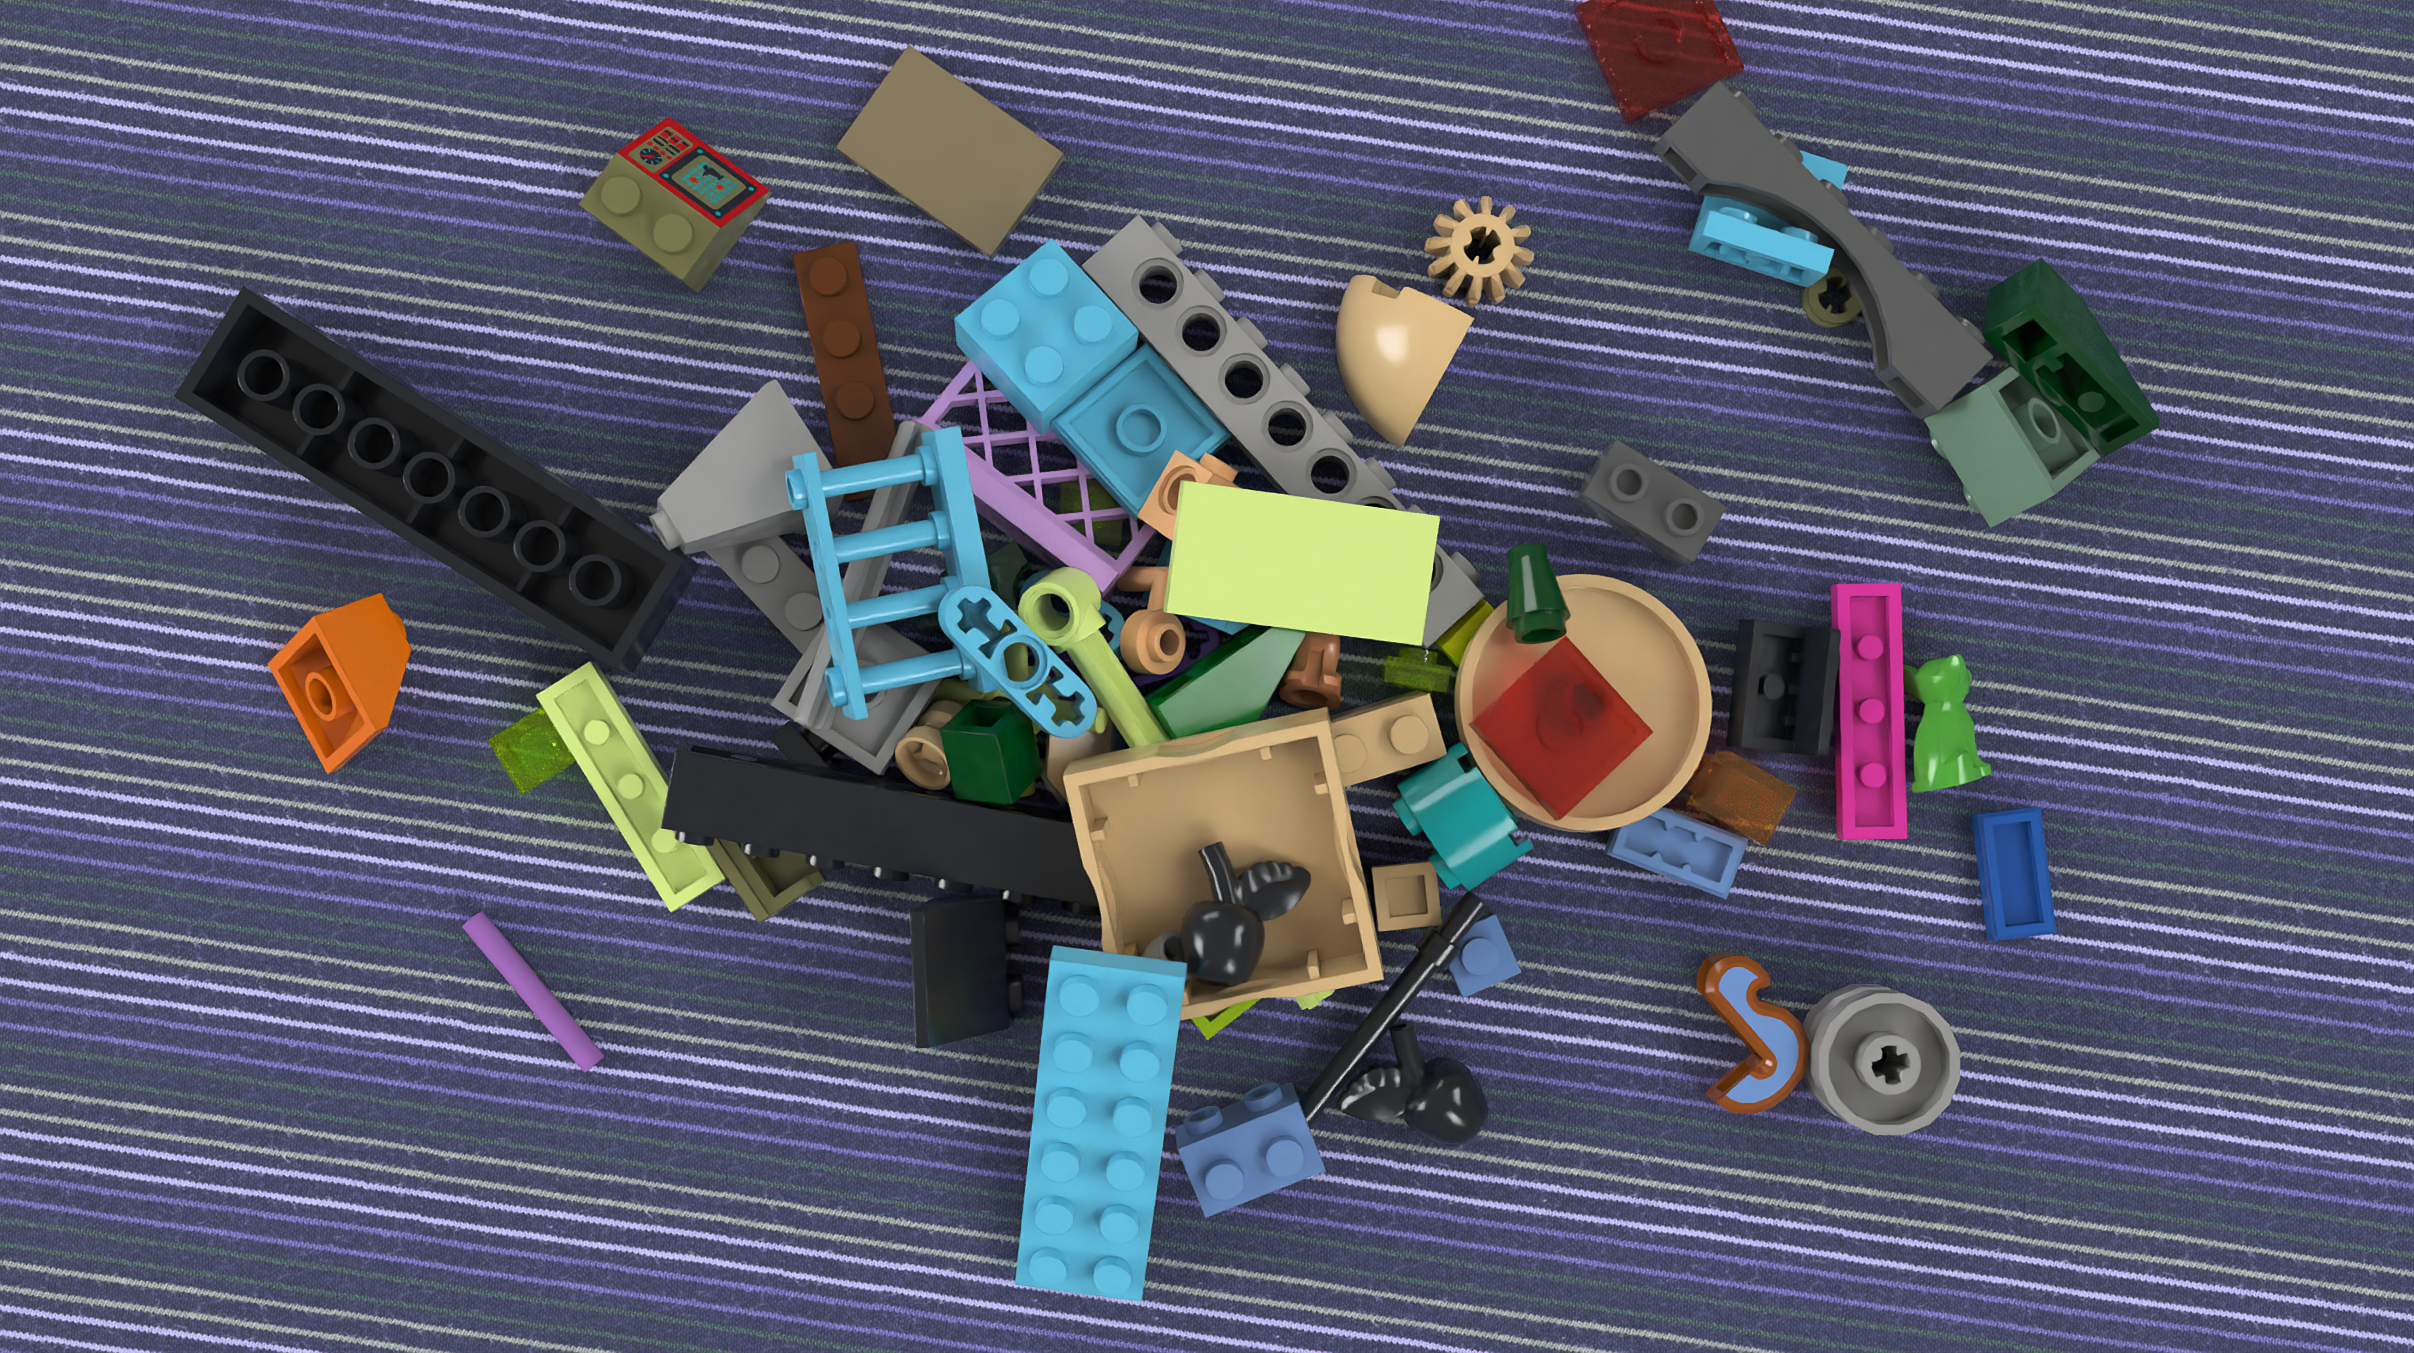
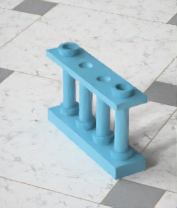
M960 426L922 432L923 446L916 447L915 454L819 471L816 452L792 456L794 470H788L785 473L786 487L792 509L794 511L803 510L834 667L825 669L827 692L833 708L842 706L843 716L853 720L868 718L865 694L959 675L961 680L968 679L970 689L981 692L999 690L954 643L953 649L859 668L851 629L938 612L944 596L958 586L980 585L991 590ZM919 480L923 486L931 485L935 511L928 513L927 520L833 538L825 498ZM933 546L936 551L943 550L948 576L941 578L940 585L850 603L845 602L838 564ZM961 600L957 608L962 612L963 616L957 625L961 630L966 627H975L990 640L979 647V650L985 655L992 641L1000 636V632L992 630L981 619L979 614L985 607L981 600L976 603H966ZM1002 653L1001 669L1008 678L1004 653Z

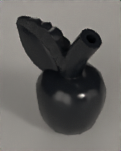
M1220 841L1198 851L1209 876L1214 901L1194 903L1186 911L1180 930V945L1183 963H1187L1186 971L1195 981L1212 986L1233 987L1246 983L1258 965L1265 943L1263 921L1276 919L1290 911L1303 898L1309 888L1311 874L1303 867H1293L1291 863L1282 862L1279 864L1276 861H1266L1265 863L1253 864L1250 869H1245L1236 878L1224 845Z
M1411 1021L1398 1022L1389 1028L1398 1063H1374L1368 1066L1367 1070L1361 1069L1356 1079L1349 1081L1347 1090H1343L1337 1100V1107L1341 1112L1359 1120L1385 1121L1402 1114L1405 1122L1417 1133L1434 1142L1451 1147L1461 1145L1475 1137L1483 1127L1489 1112L1486 1097L1480 1083L1463 1063L1447 1057H1436L1425 1062L1419 1049L1414 1022Z

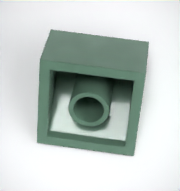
M2011 364L1953 398L1940 411L1924 418L1925 423L1930 429V439L1935 450L1944 459L1949 460L1963 483L1964 495L1969 505L1976 512L1983 515L1990 528L2054 496L2100 458L2095 447Z

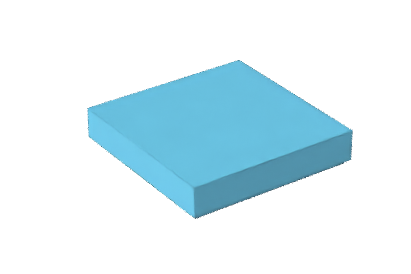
M1147 343L1056 417L1050 426L1055 435L1135 522L1139 519L1137 517L1138 513L1175 450L1200 462L1205 452L1213 456L1231 438V434Z

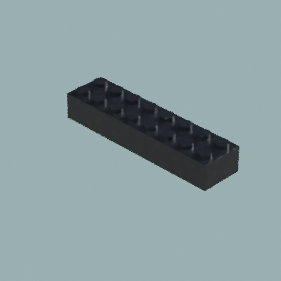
M244 286L174 395L175 398L615 670L635 671L701 565L675 548L669 551L659 538L279 303Z

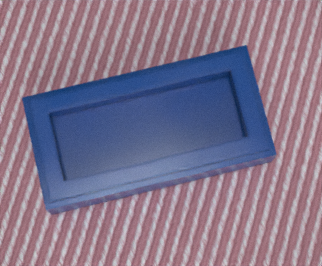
M2030 806L1971 814L1987 939L1999 941L2056 934L2057 929L2041 807Z

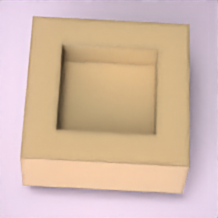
M1430 860L1371 867L1378 932L1437 926L1442 923L1437 872Z

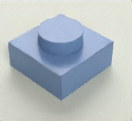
M1493 912L1479 918L1458 944L1461 948L1460 953L1448 966L1462 998L1521 973L1499 920Z

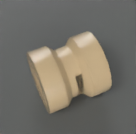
M948 700L933 703L922 714L917 727L909 730L897 744L895 758L900 770L910 781L920 787L938 790L946 787L951 782L940 729L963 708L959 703Z

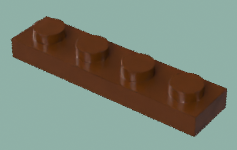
M849 241L792 254L838 468L886 460L898 430L858 246L855 241ZM876 489L845 494V501L853 503L872 499Z

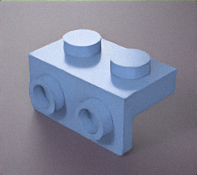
M1275 1082L1259 1085L1248 1091L1243 1096V1101L1219 1109L1218 1106H1207L1198 1109L1183 1120L1184 1124L1175 1128L1177 1150L1205 1218L1326 1171L1292 1082L1281 1086Z

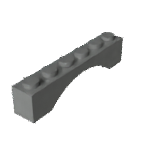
M1718 80L1662 135L1652 151L1696 195L1728 198L1763 209L1795 228L1815 234L1819 238L1817 244L1834 249L1831 262L1845 276L1853 295L1856 296L1862 308L1863 317L1872 343L1875 375L1919 420L1940 411L1994 357L1983 346L1985 339L1982 333L1969 320L1961 316L1954 317L1937 300L1939 292L1927 277L1915 270L1909 272L1892 255L1894 252L1893 245L1880 230L1872 225L1863 226L1846 209L1849 204L1840 189L1828 180L1821 179L1819 181L1801 163L1803 156L1797 146L1782 134L1777 133L1773 135L1756 118L1758 116L1757 109L1744 93L1736 88L1728 90Z

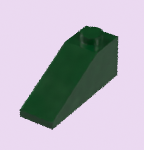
M2042 257L1989 289L1982 331L1984 339L2101 454L2107 456L2159 428V417L2083 298Z

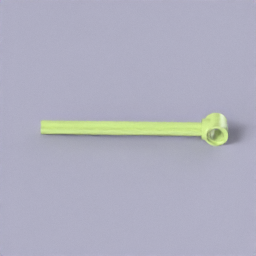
M1061 567L1053 570L1033 584L1021 597L1018 605L1019 618L1046 645H1051L1057 655L1065 650L1067 651L1128 746L1134 748L1171 740L1099 631V628L1106 622L1099 612L1101 593L1094 579L1087 572L1076 567ZM1050 594L1062 597L1069 607L1070 618L1059 615L1053 609ZM1334 990L1295 997V1000L1302 1010L1306 1008L1310 1010L1319 1005L1324 998L1332 995Z

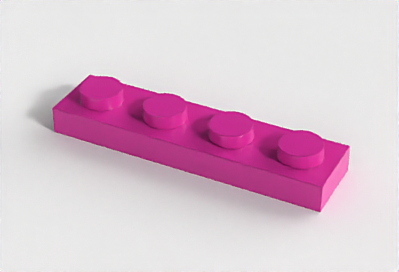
M1901 583L1831 585L1832 628L1841 631L1839 649L1841 660L1836 677L1834 696L1837 839H1907Z

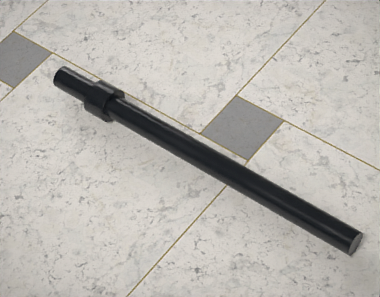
M1467 891L1438 928L1430 926L1415 945L1419 952L1299 1099L1309 1128L1438 968L1446 970L1460 953L1459 942L1488 908V904L1475 893Z

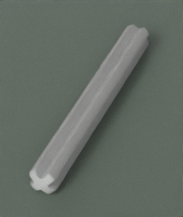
M903 421L899 425L887 459L915 454L916 447L923 446L921 433L932 431V429L915 421ZM919 481L877 488L861 532L904 524ZM893 553L851 561L842 582L846 603L878 597ZM867 626L851 629L856 655ZM826 629L794 714L796 722L818 731L830 729L838 708H833L825 682V669L834 667Z

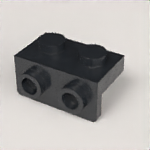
M1739 619L1726 746L1788 754L1827 756L1830 736L1834 726L1833 705L1835 686L1841 660L1839 652L1841 631L1839 629L1803 627L1755 619Z

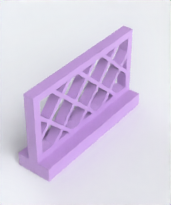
M970 359L920 420L914 418L912 421L926 425L932 430L943 429L938 424L952 407L979 405L982 435L962 437L976 512L1051 569L1076 567L1087 572L1096 582L1101 593V599L1107 601L1117 588L1118 581L1158 531L1145 523L1138 532L1137 521L1135 522L1122 507L1090 511L1086 479H1094L1095 477L1077 458V469L1040 473L1036 441L1059 439L1051 429L1041 436L1026 420L1027 430L989 434L986 404L1007 402L1008 400L999 390L984 392L982 371ZM976 379L977 392L963 394ZM1029 443L1032 474L1005 476L993 467L991 446ZM984 447L985 460L970 449ZM1079 481L1082 512L1056 515L1044 506L1041 484ZM1034 485L1035 498L1020 487ZM1129 518L1132 541L1117 560L1094 544L1092 522ZM1084 523L1086 537L1070 525Z

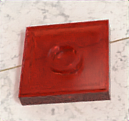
M1589 0L1578 5L1574 11L1626 125L1712 87L1718 80L1723 82L1734 77L1745 68L1713 0Z
M1567 636L1560 638L1468 724L1555 821L1562 819L1653 733L1651 728Z

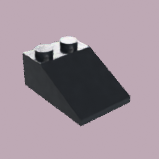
M998 895L932 898L910 911L916 1048H930L1008 1029L1014 1021V1012L1024 1011L1023 973H1012L1011 948L1021 947L1022 942L1020 909H1009V901L1000 898Z

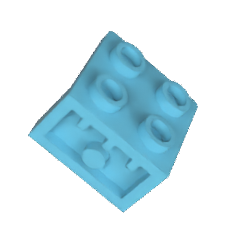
M1800 150L1803 156L1801 163L1819 181L1821 179L1828 180L1839 188L1840 191L1842 190L1847 174L1846 165ZM1711 196L1704 197L1688 247L1689 251L1809 288L1810 285H1813L1827 274L1834 253V249L1817 244L1819 238L1815 234L1795 228L1763 209L1728 198Z

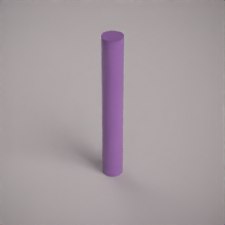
M483 911L474 915L462 926L465 932L584 1073L605 1057Z

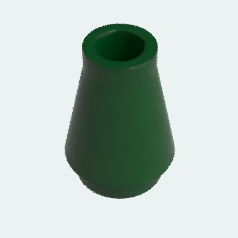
M1527 543L1511 548L1507 552L1509 579L1506 627L1514 631L1515 641L1520 644H1541L1563 637L1567 633L1566 621L1571 617V613L1548 560L1546 546L1541 543Z

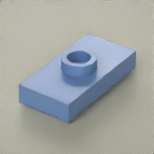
M1662 807L1655 813L1637 822L1612 829L1603 853L1727 899L1749 839Z

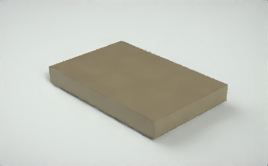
M910 45L904 50L836 146L837 151L991 260L998 254L1065 159L1064 153Z

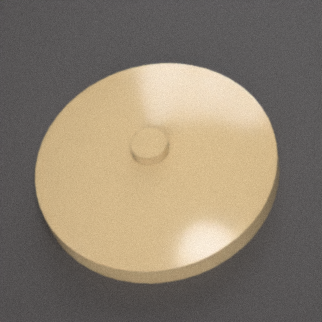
M1591 574L1562 575L1556 577L1571 613V617L1566 621L1567 633L1563 637L1541 644L1517 643L1514 638V631L1506 627L1507 600L1497 606L1476 629L1463 653L1457 672L1454 689L1456 726L1459 739L1468 750V753L1465 755L1472 768L1475 766L1478 768L1504 805L1534 823L1552 829L1583 833L1605 831L1629 825L1655 813L1674 798L1689 781L1701 760L1710 733L1712 719L1710 681L1704 660L1693 637L1676 615L1658 599L1630 583L1615 578Z

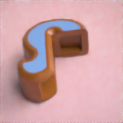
M1723 951L1710 955L1699 966L1696 976V989L1752 1053L1737 1063L1712 1085L1704 1095L1731 1113L1756 1114L1774 1107L1788 1097L1806 1073L1810 1044L1802 1023L1787 1009L1757 998V991L1760 988L1768 987L1771 983L1769 974L1754 960L1738 953Z

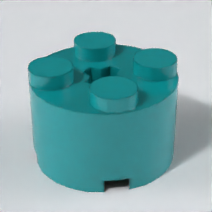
M1460 741L1446 750L1447 754L1445 756L1428 762L1397 783L1401 796L1395 799L1396 801L1392 805L1413 836L1422 830L1425 832L1435 847V850L1431 852L1432 856L1429 857V860L1446 886L1452 890L1462 883L1470 891L1532 850L1534 845L1528 835L1516 841L1512 832L1518 829L1515 823L1519 820L1513 811L1504 805L1476 766L1474 768L1472 766L1467 768L1460 759L1468 753V750Z

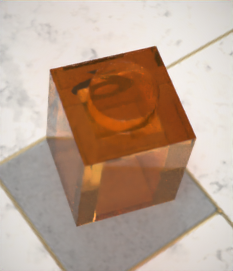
M1717 751L1713 759L1704 756L1689 779L1686 788L1692 791L1693 794L1686 806L1736 835L1749 839L1748 842L1766 846L1795 796L1797 789L1731 751Z

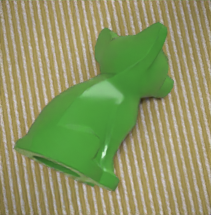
M1954 654L1948 658L1931 659L1918 669L1903 664L1904 692L1916 696L1925 704L1924 714L1918 726L1914 742L1913 768L1915 781L1910 786L1913 793L1962 785L1992 774L1991 764L1984 763L1977 754L1974 721L1963 704L1964 698L1969 693L1972 675L1966 668L1965 661L1960 654Z

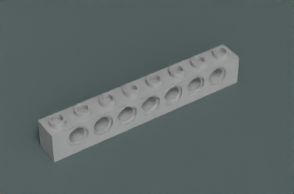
M1138 214L1081 266L1082 271L1139 330L1138 338L1153 349L1231 434L1230 439L1280 494L1425 514L1415 504L1406 510L1390 491L1396 486V483L1390 474L1374 458L1370 457L1364 463L1347 445L1353 439V435L1343 422L1330 410H1327L1322 416L1305 398L1311 390L1302 377L1287 363H1284L1278 369L1262 351L1268 345V342L1261 332L1245 316L1235 321L1219 304L1225 298L1220 287L1204 270L1199 269L1195 274L1190 272L1177 257L1183 251L1182 247L1160 222H1156L1150 228ZM1155 275H1163L1170 278L1177 287L1174 296L1169 301L1161 304L1147 301L1140 293V289L1148 278ZM1195 322H1207L1216 328L1219 333V340L1209 350L1196 351L1186 345L1182 337L1183 333L1189 325ZM1239 368H1247L1254 371L1262 382L1261 390L1255 396L1247 399L1233 396L1225 385V380L1232 371ZM1280 415L1294 416L1303 425L1304 437L1293 446L1279 445L1269 435V423ZM1330 461L1340 465L1346 474V487L1334 494H1326L1319 491L1311 479V471L1317 464ZM1437 543L1422 646L1417 645L1421 650L1428 648L1484 597V594L1476 587L1482 578L1471 563L1457 551L1449 557Z

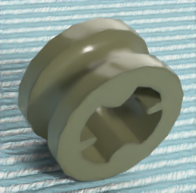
M1838 267L1828 268V272L1824 277L1810 285L1809 288H1804L1802 295L1803 310L1807 317L1818 326L1824 328L1839 327L1855 318L1862 310L1856 296L1853 295L1847 283V279ZM1827 282L1836 283L1835 291L1843 287L1848 294V300L1839 307L1840 314L1831 313L1832 305L1824 309L1819 302L1818 296L1827 290Z

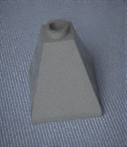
M774 379L765 384L665 490L658 498L657 513L651 515L649 519L665 547L670 551L679 546L684 555L806 530L803 510L794 511L792 509L786 487L785 473L788 470H794L792 456L816 452L819 471L831 470L833 468L782 387ZM844 495L825 498L830 523L836 519Z

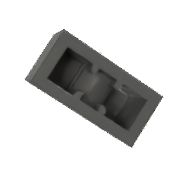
M1617 439L1603 449L1571 501L1678 568L1694 562L1727 508Z

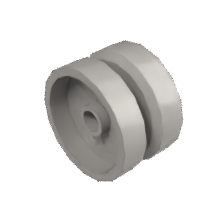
M1851 984L1826 994L1807 1013L1802 1026L1810 1044L1806 1073L1802 1079L1807 1091L1828 1112L1838 1116L1848 1124L1874 1135H1906L1930 1125L1950 1105L1960 1080V1049L1950 1025L1930 1004L1879 984ZM1880 1060L1876 1065L1872 1066V1062Z

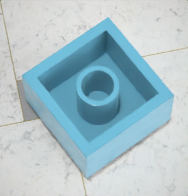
M1052 238L954 318L957 346L1041 436L1050 429L1051 422L1136 352L1139 330Z

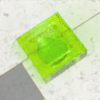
M1086 480L1090 511L1121 508L1119 503L1097 480ZM1079 481L1061 482L1059 515L1083 512ZM1123 519L1092 522L1094 544L1121 546ZM1084 523L1070 525L1086 537Z
M1400 647L1399 657L1386 656L1383 658L1379 683L1444 694L1447 693L1451 667L1436 665L1438 653L1410 647Z
M543 706L488 740V743L521 795L533 792L577 764V761Z

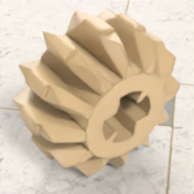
M1489 196L1481 198L1476 214L1473 213L1471 207L1464 199L1456 201L1453 206L1456 220L1439 214L1433 226L1442 237L1428 238L1424 247L1425 252L1442 257L1429 265L1427 269L1429 277L1438 278L1449 274L1451 278L1447 281L1442 291L1443 295L1451 298L1455 295L1460 285L1466 287L1465 300L1466 305L1470 307H1475L1478 304L1482 288H1484L1488 298L1494 304L1502 302L1505 297L1502 283L1511 288L1519 289L1525 281V277L1516 266L1530 265L1534 259L1533 251L1516 246L1530 236L1531 230L1529 226L1520 225L1512 229L1508 227L1516 212L1515 208L1511 205L1503 208L1499 217L1491 215L1493 203L1492 198ZM1473 239L1480 240V248L1486 242L1493 250L1486 264H1478L1479 256H1476L1473 261L1466 256L1465 253Z

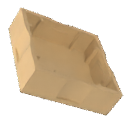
M1327 707L1069 762L1062 777L1083 867L1092 882L1099 902L1103 952L1142 957L1143 950L1148 944L1164 932L1169 930L1180 932L1184 915L1194 903L1214 901L1209 876L1198 853L1199 850L1222 841L1236 878L1245 869H1250L1253 864L1265 863L1266 861H1276L1279 864L1282 862L1291 863L1293 867H1303L1311 874L1309 888L1303 898L1290 911L1276 919L1263 921L1265 927L1264 948L1258 965L1247 982L1233 987H1222L1195 981L1193 978L1189 979L1184 985L1180 1021L1215 1014L1224 1008L1252 999L1295 998L1384 980L1380 948ZM1165 953V956L1169 961L1171 958Z

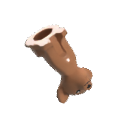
M1307 631L1292 658V663H1289L1280 679L1279 695L1281 699L1290 704L1312 710L1323 707L1332 710L1340 706L1343 700L1340 697L1342 676L1336 672L1340 654L1339 635Z

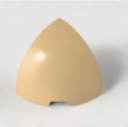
M1355 275L1351 278L1343 295L1336 324L1335 343L1340 374L1346 391L1362 417L1383 438L1401 449L1474 318L1410 287H1404L1399 292L1384 284L1375 276Z

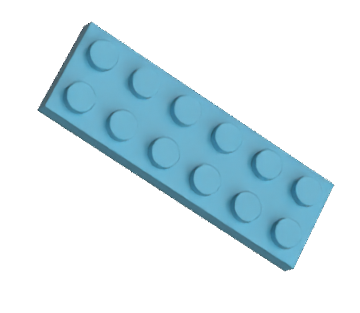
M1053 945L1049 962L1015 1285L1142 1302L1187 963Z

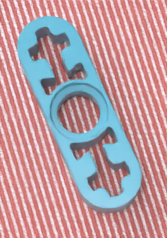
M962 585L952 589L944 596L939 606L938 619L945 635L1043 732L1051 736L1070 739L1076 738L1089 730L1097 713L1096 699L1092 691L992 590L980 585ZM961 600L966 603H976L981 600L985 607L979 615L992 630L1000 631L1004 622L1010 627V631L992 641L985 655L979 650V647L990 640L975 627H966L961 630L957 625L963 616L962 612L957 608ZM1016 642L1026 644L1032 650L1035 657V666L1032 673L1021 681H1012L1007 678L1001 669L1000 663L1004 650ZM1050 669L1055 672L1056 677L1048 680L1045 684L1060 696L1069 697L1074 693L1077 698L1071 706L1073 712L1077 715L1073 722L1063 719L1053 722L1051 717L1055 713L1056 707L1043 693L1036 692L1031 701L1026 697L1027 692L1036 689L1046 680Z

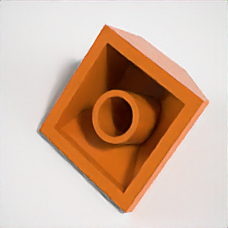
M382 593L313 616L268 663L271 672L327 774L343 767L388 726L412 648L406 639L405 626L400 617L390 610Z

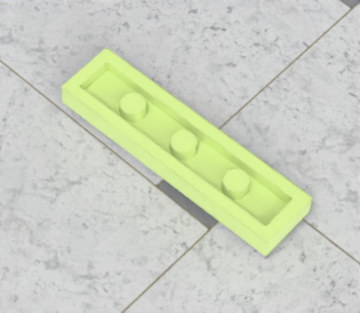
M589 661L536 695L670 912L678 910L727 879V876L706 846L680 842L674 838L676 831L661 829L670 780L596 662Z

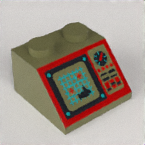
M668 117L616 152L578 205L605 227L698 294L772 195V192L672 118Z

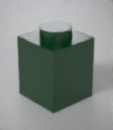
M972 699L940 729L955 799L983 801L988 806L1012 804L1043 772L1032 720L1013 702Z

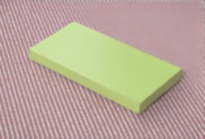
M1181 480L1163 612L1422 646L1440 516Z

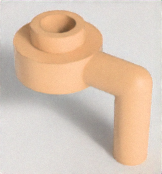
M1130 566L1117 584L1121 591L1150 592L1147 609L1138 610L1130 615L1125 621L1120 634L1122 657L1128 667L1137 673L1167 674L1179 665L1184 655L1186 646L1184 628L1174 614L1163 612L1169 567Z

